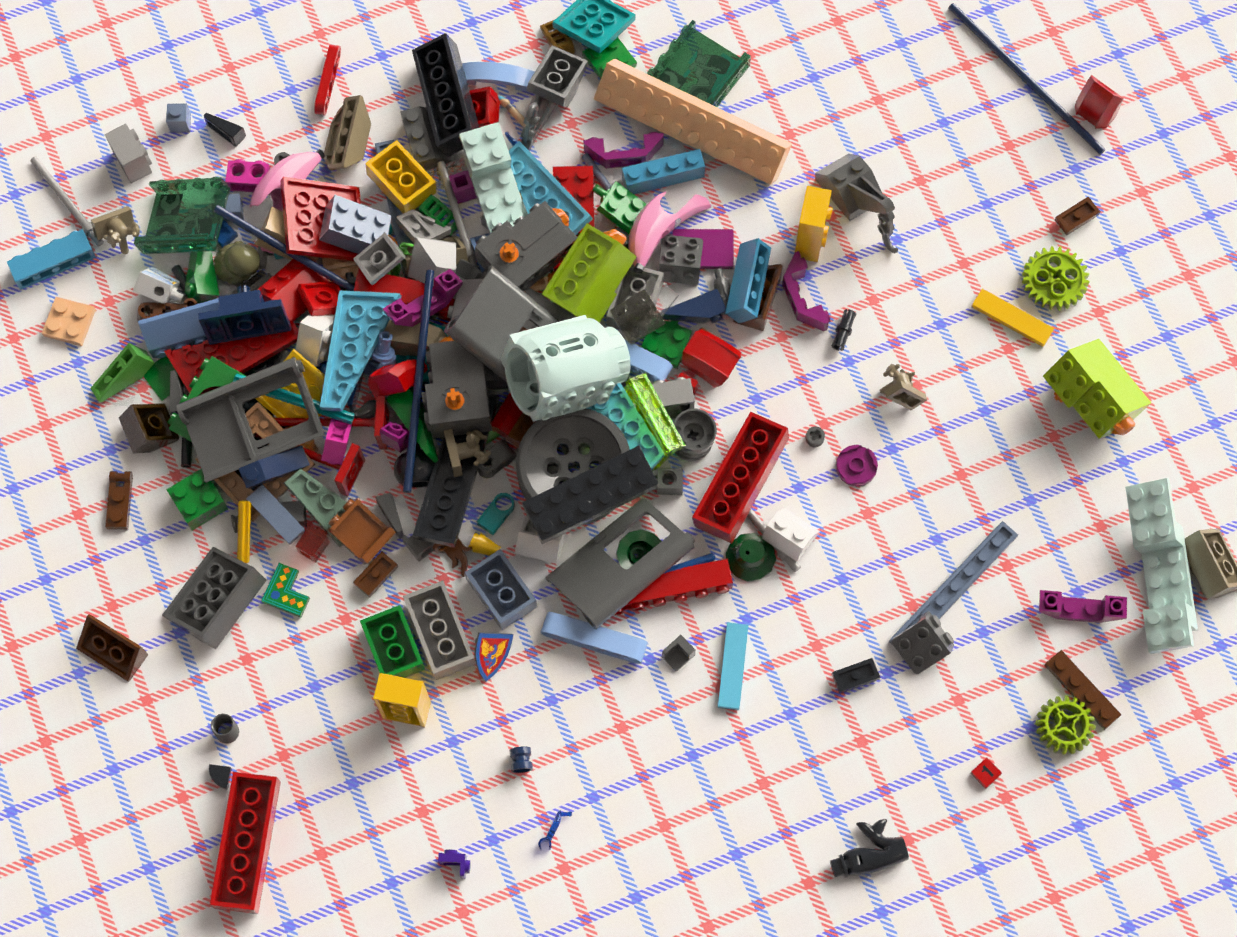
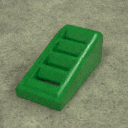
M432 194L419 207V212L423 216L435 219V224L444 228L451 220H454L452 211ZM440 210L441 212L435 217L434 214ZM447 215V218L441 222L440 220ZM455 220L450 226L452 228L450 237L458 230Z

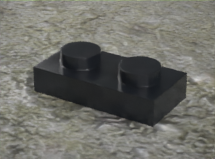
M873 658L831 673L839 694L880 680L881 678Z

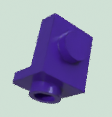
M446 849L444 853L438 854L439 865L460 866L461 879H466V874H470L471 860H467L466 854L458 853L457 850Z

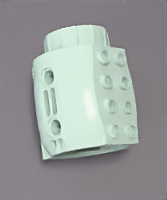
M585 315L511 334L500 358L505 368L510 393L516 405L523 413L531 416L533 422L541 419L547 420L551 417L585 409L597 403L603 404L607 402L615 385L627 380L631 366L629 351L622 335L615 328H604L599 322L586 318Z

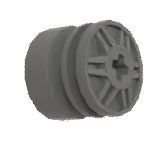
M697 408L681 412L675 419L669 436L670 447L673 452L681 459L687 461H696L705 457L711 450L717 434L716 423L713 417L706 411Z

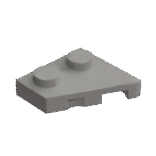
M413 209L397 216L395 221L413 243L416 236L439 240L450 235L452 230L450 226L446 225L444 228L435 224V219L423 216L420 212Z

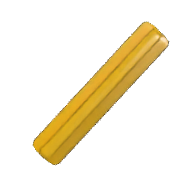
M246 500L239 501L237 559L249 563L251 502Z

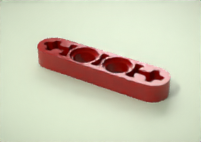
M330 44L327 51L314 106V113L325 116L327 114L341 57V46Z

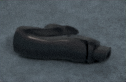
M880 819L873 825L866 822L856 823L864 835L870 838L874 845L883 850L854 848L846 851L843 856L842 854L838 855L839 858L830 860L834 877L844 875L847 878L848 874L849 876L870 874L909 860L903 837L883 836L882 833L887 819Z

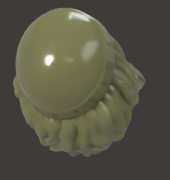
M242 241L225 245L222 249L218 250L216 257H214L217 278L223 282H228L230 285H235L237 288L239 286L242 287L244 285L243 281L249 279L258 271L260 267L259 253L254 247Z

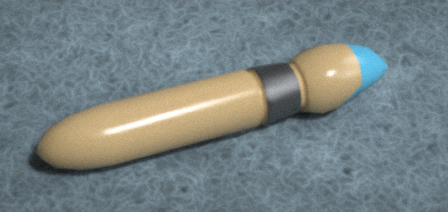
M499 95L500 105L506 108L524 128L526 126L523 123L524 116L508 99Z

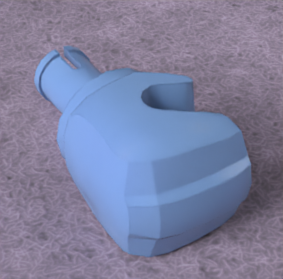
M387 331L379 334V341L371 355L373 359L367 363L363 370V373L368 377L381 367L396 364L395 351L390 346L393 336L392 334L389 335Z

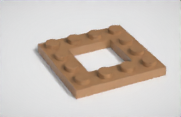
M259 402L245 413L253 436L258 433L263 439L284 430ZM308 455L307 458L310 466L302 469L306 473L316 465ZM236 471L214 479L237 506L239 501H248L246 498L255 491L246 488L243 478ZM297 471L268 482L263 486L278 500L289 490L283 483ZM251 505V521L254 522L261 514Z

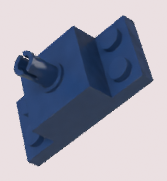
M243 285V292L242 287L239 286L237 294L219 296V310L198 313V320L209 345L291 331V323L281 299L264 302L260 290L251 291L250 287Z

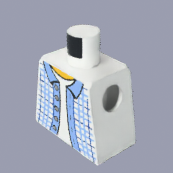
M154 267L140 272L133 291L163 304L171 300L181 304L186 296L184 291L177 289L180 284L178 280Z

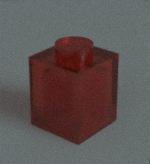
M309 525L295 546L298 553L316 563L330 543L326 536L327 532L319 527L315 529Z

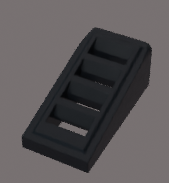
M209 113L204 114L206 125L233 146L237 147L245 139L246 133L243 127Z

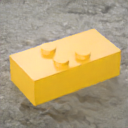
M807 186L795 252L799 251L801 258L804 257L808 261L818 262L820 249L825 247L829 226H825L826 220L831 219L833 209L829 207L832 190Z
M379 673L373 699L382 718L425 727L431 701L424 682Z

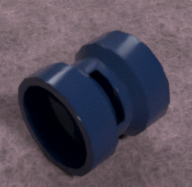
M521 746L509 750L510 757L514 761L511 764V772L525 773L533 770V764L529 760L532 755L531 747Z

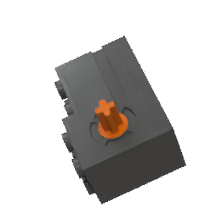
M546 201L541 204H535L529 210L530 213L525 217L520 216L515 220L514 226L508 220L503 224L501 222L492 229V233L487 237L485 235L482 236L475 246V259L487 273L489 266L492 265L524 292L561 263L577 239V236L569 228V218L562 209L551 208Z
M445 337L439 343L429 344L430 351L426 352L427 364H429L428 376L430 384H425L426 392H422V399L426 411L424 412L425 424L427 425L428 432H432L433 439L445 437L444 431L452 429L454 436L465 435L468 431L472 432L474 430L480 432L492 431L484 364L451 337Z

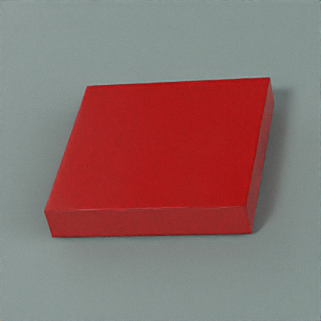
M333 282L298 284L297 291L311 316L335 315L339 291H341L339 285Z

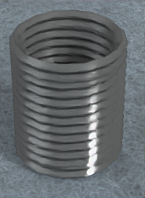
M218 714L211 722V730L220 742L228 744L238 738L239 727L230 715ZM232 723V729L228 733L218 734L221 725Z

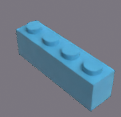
M700 149L622 168L624 187L634 195L705 177V164Z
M82 229L73 231L61 239H54L42 247H35L23 255L14 256L11 260L7 261L15 283L22 290L96 258Z
M759 238L741 243L739 246L725 313L738 323L758 317L771 253V247Z

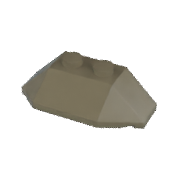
M361 95L346 97L343 105L331 122L324 151L325 163L331 171L347 168L364 158L371 121L363 96Z

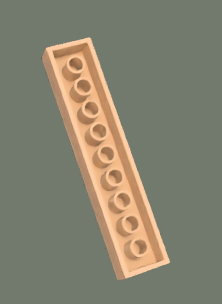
M616 59L606 64L594 96V100L691 147L700 149V151L770 185L778 179L792 146V143Z

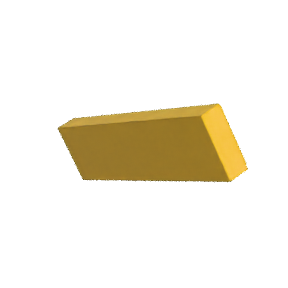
M983 288L971 306L1042 347L1045 346L1055 329Z

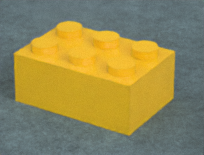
M397 140L365 163L368 177L402 213L416 209L431 194H436V181Z

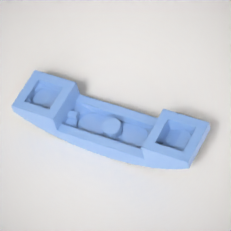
M462 63L468 85H476L477 82L515 86V90L527 91L528 82L535 73L532 70L505 63Z

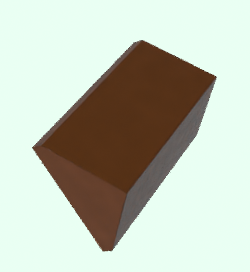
M768 265L758 317L741 323L735 320L733 322L764 331L781 280L783 265Z
M87 615L76 649L129 682L147 658V652L143 647L94 616Z

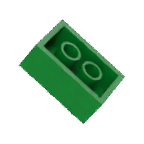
M401 605L360 620L379 673L406 678L425 670Z

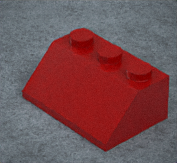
M292 259L257 290H260L264 302L281 299L289 321L292 324L308 310L297 291L298 284L329 282V280Z

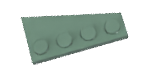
M299 469L283 484L339 547L343 546L327 529L330 527L328 522L336 514L339 516L344 511L342 507L346 501L305 471Z

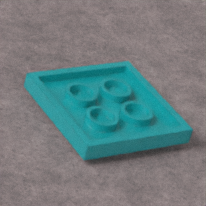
M576 0L553 21V28L601 53L636 20V14L610 0Z

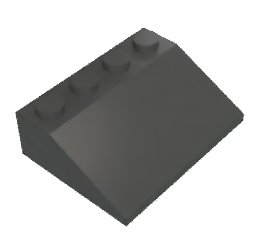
M212 547L162 616L201 642L217 649L264 585L266 579L254 567Z

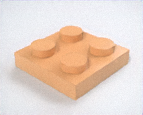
M55 297L42 335L83 346L96 311L95 307Z

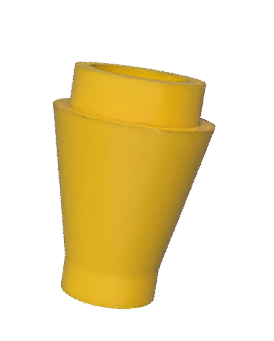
M474 533L468 546L472 547V552L488 556L501 548V546L482 533Z

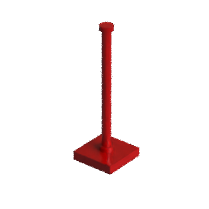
M377 396L376 415L373 419L354 418L351 426L373 427L379 450H388V445L382 442L380 435L381 428L390 421V409L386 397ZM273 417L280 426H296L309 419ZM319 418L322 426L330 425L331 418Z
M258 433L254 435V437L262 439ZM354 443L351 444L342 465L322 461V454L304 448L305 453L310 459L339 470L334 481L340 494L348 497L366 461L360 446Z

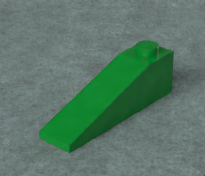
M211 247L191 248L185 294L188 298L195 299L197 304L217 299L220 296Z
M414 386L406 392L395 393L386 397V400L408 430L410 427ZM421 402L417 443L425 454L436 463L439 460L432 434L428 432L427 425L425 424L424 412L426 411Z

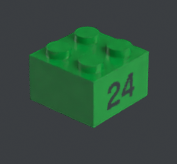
M202 468L166 489L191 531L228 510L227 505L212 481L205 483Z

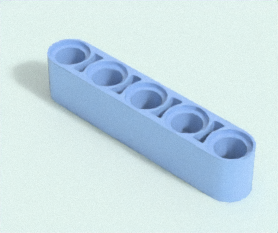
M625 340L630 355V371L652 382L658 380L665 381L673 368L672 364L666 359Z
M547 612L540 632L546 637L635 664L642 663L648 644L647 641L601 626L594 629L588 622L554 612Z

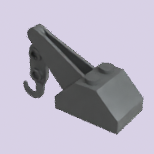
M553 45L541 61L527 86V91L536 95L535 101L528 108L523 122L526 126L523 128L520 136L522 138L521 143L529 151L556 105L569 106L577 92L588 63L587 60ZM543 99H547L550 102L540 119L537 114Z
M848 153L815 173L817 183L822 189L832 190L830 198L849 221L866 211L879 213V225H877V228L882 235V241L890 252L894 254L898 252V248H894L890 241V236L895 229L893 225V219L895 218L893 210H895V206L892 200L882 193L872 169L861 156Z

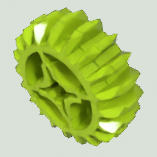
M1068 695L1063 698V701L1059 696H1056L1055 702L1049 699L1047 705L1043 704L1041 706L1043 712H1038L1036 715L1039 720L1035 721V725L1040 727L1036 730V733L1043 734L1039 740L1041 742L1048 741L1045 746L1046 748L1053 745L1054 753H1057L1059 748L1062 755L1067 753V749L1071 754H1074L1076 749L1082 751L1084 749L1083 745H1089L1090 741L1088 739L1094 737L1091 731L1096 726L1090 724L1094 721V717L1087 716L1091 710L1086 709L1084 711L1085 703L1081 702L1077 705V698L1075 697L1071 702H1069ZM1060 709L1071 711L1074 713V715H1066L1063 712V710L1060 711ZM1053 713L1056 726L1050 730L1048 719L1049 715ZM1078 721L1082 725V732L1079 738L1076 735L1077 731L1075 729V724ZM1071 722L1069 727H1061L1060 729H1058L1062 723L1066 724ZM1063 735L1067 738V740L1070 739L1071 741H1063L1058 739L1056 736Z

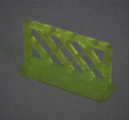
M644 373L629 378L624 389L631 401L636 404V410L646 422V426L665 453L661 461L653 468L652 471H655L671 455L681 450L685 444L648 376Z

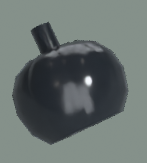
M416 443L412 488L428 487L435 464L420 449L418 443ZM407 451L397 458L394 465V476L402 486L404 484Z

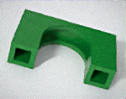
M211 356L210 360L205 358L200 367L203 372L199 378L197 376L193 378L189 385L192 388L188 396L184 394L179 404L199 396L203 390L209 387H222L232 383L236 374L246 375ZM173 412L168 421V424L171 425L169 429L191 441L186 425L181 421L179 415Z

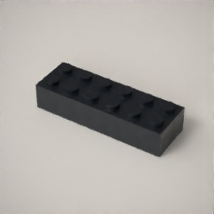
M444 33L413 49L412 54L436 146L449 157L463 150L459 134L477 129L479 124L458 46L447 33Z
M636 446L522 502V505L541 544H544L658 488L659 483L640 446Z

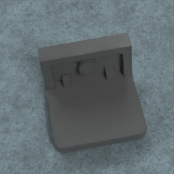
M674 235L663 237L659 271L664 273V281L699 284L703 240L701 238Z
M928 610L921 615L919 622L894 637L892 644L915 674H919L949 655L954 647V640L948 632L942 629L938 617L932 615Z

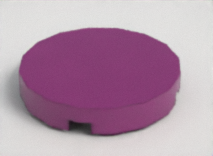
M862 445L848 446L837 457V474L848 485L864 486L871 482L877 473V457L872 450L862 447Z

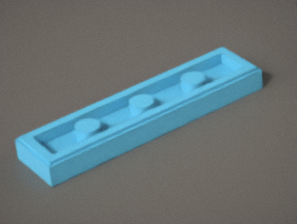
M727 622L718 708L740 709L749 626L747 624Z

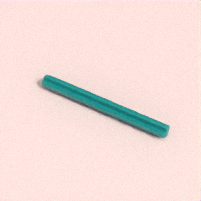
M236 374L233 382L246 376ZM281 388L265 394L274 399L306 409L303 399L299 394ZM312 399L317 413L352 424L355 417L354 413L346 410H321L320 401Z

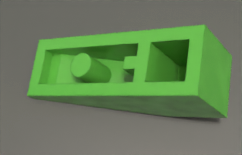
M128 343L90 389L97 400L103 402L140 380L153 366L154 361L146 350Z

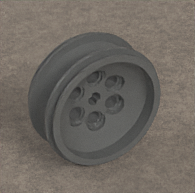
M587 408L551 417L547 420H537L523 436L517 452V478L524 498L528 500L589 470V466L593 463L600 465L630 450L624 434L609 418ZM561 446H565L569 450L564 456L557 453V449ZM580 446H587L590 452L586 455L580 454L578 452ZM575 464L578 465L580 468L579 471L575 470L572 473L568 470L569 466L573 467ZM556 465L559 470L555 474H550L547 471L548 466ZM611 510V511H609V512H607V513H605V514H603V515H601V516H599V517H597V518H595V519H593V520H591V521H589V522H587V523H585V524H583V525L596 522V521H598V520L604 518V517L607 516L608 514H610L613 510Z

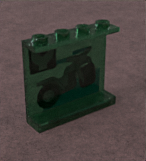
M692 20L689 25L686 24L682 28L680 36L672 40L669 50L660 55L657 65L654 68L651 67L647 74L718 107L750 67L751 55L744 52L741 57L737 56L697 31L696 21Z
M223 178L150 181L149 186L155 191L156 196L145 236L135 237L134 245L141 253L162 254L216 251L223 217L216 214L214 209L217 205L226 209L230 187Z

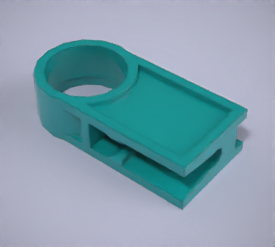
M508 493L496 495L476 521L477 525L494 536L514 510L515 503L513 497ZM501 498H507L512 502V505L508 510H500L496 507L497 501Z

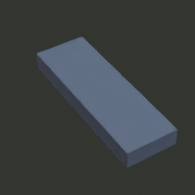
M263 485L246 498L289 545L306 531Z

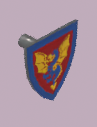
M478 633L475 639V661L479 674L485 682L494 676L505 662L514 634Z

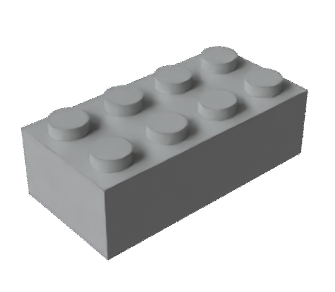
M444 581L403 596L435 680L476 665Z

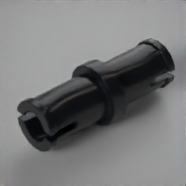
M844 310L841 322L835 329L837 333L831 346L837 351L844 350L847 338L852 333L851 327L857 315L853 310Z

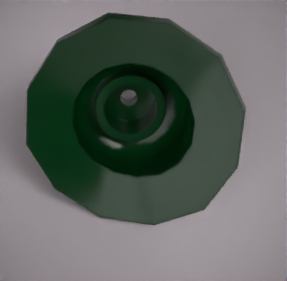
M643 529L628 532L619 541L616 551L619 565L624 569H629L662 541L654 533Z
M755 533L739 535L732 544L730 543L725 554L730 571L735 577L745 581L762 579L772 571L776 562L774 547L762 539L761 535Z

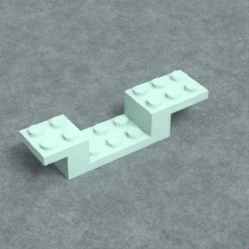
M499 122L460 133L459 137L466 154V166L489 233H492V229L501 222L503 224L507 220L514 226L515 220L520 216L525 217L527 213L511 170V157Z
M1164 478L1126 486L1133 545L1142 554L1149 609L1143 610L1148 652L1154 654L1193 647L1192 631H1197L1198 626L1183 527L1175 521L1170 480Z

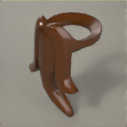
M459 538L455 547L434 543L433 551L436 553L445 552L452 560V568L458 566L459 561L461 562V575L465 577L468 559L464 551H471L472 547H466Z

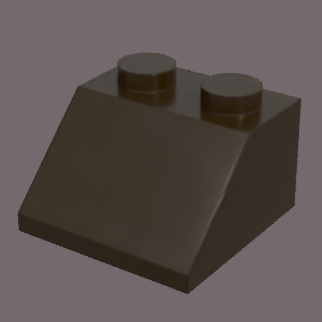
M165 403L131 404L119 417L133 453H150L180 439L177 433L169 429L171 425L168 424L171 416Z

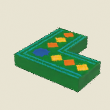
M278 563L261 600L262 603L302 618L310 597L291 590L299 570Z

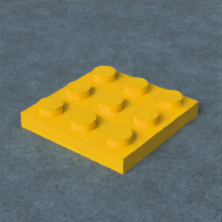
M293 349L284 361L293 357L296 360L302 361L305 369L302 373L311 398L321 402L325 374ZM296 383L281 388L301 395ZM266 395L255 398L278 418H309L307 410Z

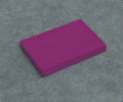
M674 229L672 231L674 236L701 238L703 240L700 269H734L733 229Z

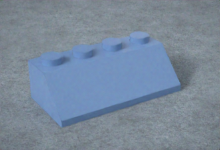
M219 298L139 320L138 323L153 358H164L167 356L164 352L165 350L181 349L182 346L189 344L193 346L207 340L198 320V313L219 310Z

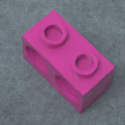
M242 159L228 160L225 179L228 191L253 193L261 179L270 170L269 163L260 160L255 162H248ZM258 174H263L261 177H255Z
M331 418L324 444L322 461L342 465L352 424Z

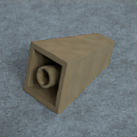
M390 319L384 331L389 332V335L392 334L393 336L390 346L394 349L395 355L417 356L420 323L409 327L395 325ZM429 324L426 352L430 351L429 344L439 343L443 338L447 337L442 329Z

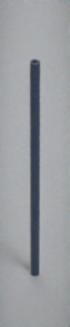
M955 3L948 7L953 14L1100 155L1104 153L1106 149Z
M217 205L214 209L216 214L347 291H354L355 285L304 255L286 253V245L223 207Z
M426 270L403 484L404 493H411L434 280L433 270Z

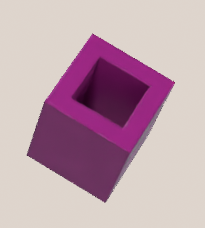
M468 170L449 176L458 204L477 198Z

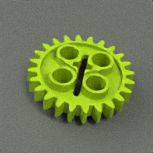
M1051 246L1049 252L1042 248L1041 254L1036 251L1034 257H1029V263H1025V270L1022 272V276H1024L1022 284L1027 285L1024 291H1031L1028 298L1035 297V304L1041 301V308L1048 304L1050 310L1057 306L1058 311H1060L1062 305L1069 309L1070 303L1075 306L1078 300H1082L1083 294H1086L1088 289L1086 287L1090 283L1089 280H1086L1090 275L1085 272L1087 265L1081 266L1083 259H1075L1077 253L1069 255L1070 249H1067L1064 253L1061 246L1058 248V251H1055L1054 247ZM1049 263H1055L1058 267H1052ZM1066 275H1071L1074 279H1068ZM1037 277H1042L1045 279V281L1041 282L1037 279ZM1058 289L1062 294H1057L1053 290Z

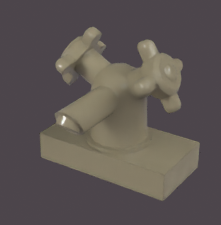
M129 206L91 219L94 237L97 240L104 238L111 244L112 248H115L116 243H119L123 254L129 253L126 237L132 235L135 239L139 238L140 229L138 224L134 222L132 210Z
M890 364L883 373V376L889 375L893 377V381L879 389L880 393L885 394L887 399L909 410H913L927 401L926 394L913 387L912 380L915 372H905L904 369H901L899 372L897 369L901 367L900 364Z
M452 429L444 431L454 477L463 475L460 463L463 459L477 458L474 462L475 466L487 462L491 452L489 450L486 453L480 451L479 441L487 440V436L483 435L482 432L478 430L468 431L466 434L467 442L457 443L455 442Z

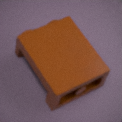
M359 497L354 500L350 498L342 507L344 509L340 516L336 514L328 522L330 527L327 531L363 564H368L396 531L391 527H387L361 503L362 500Z

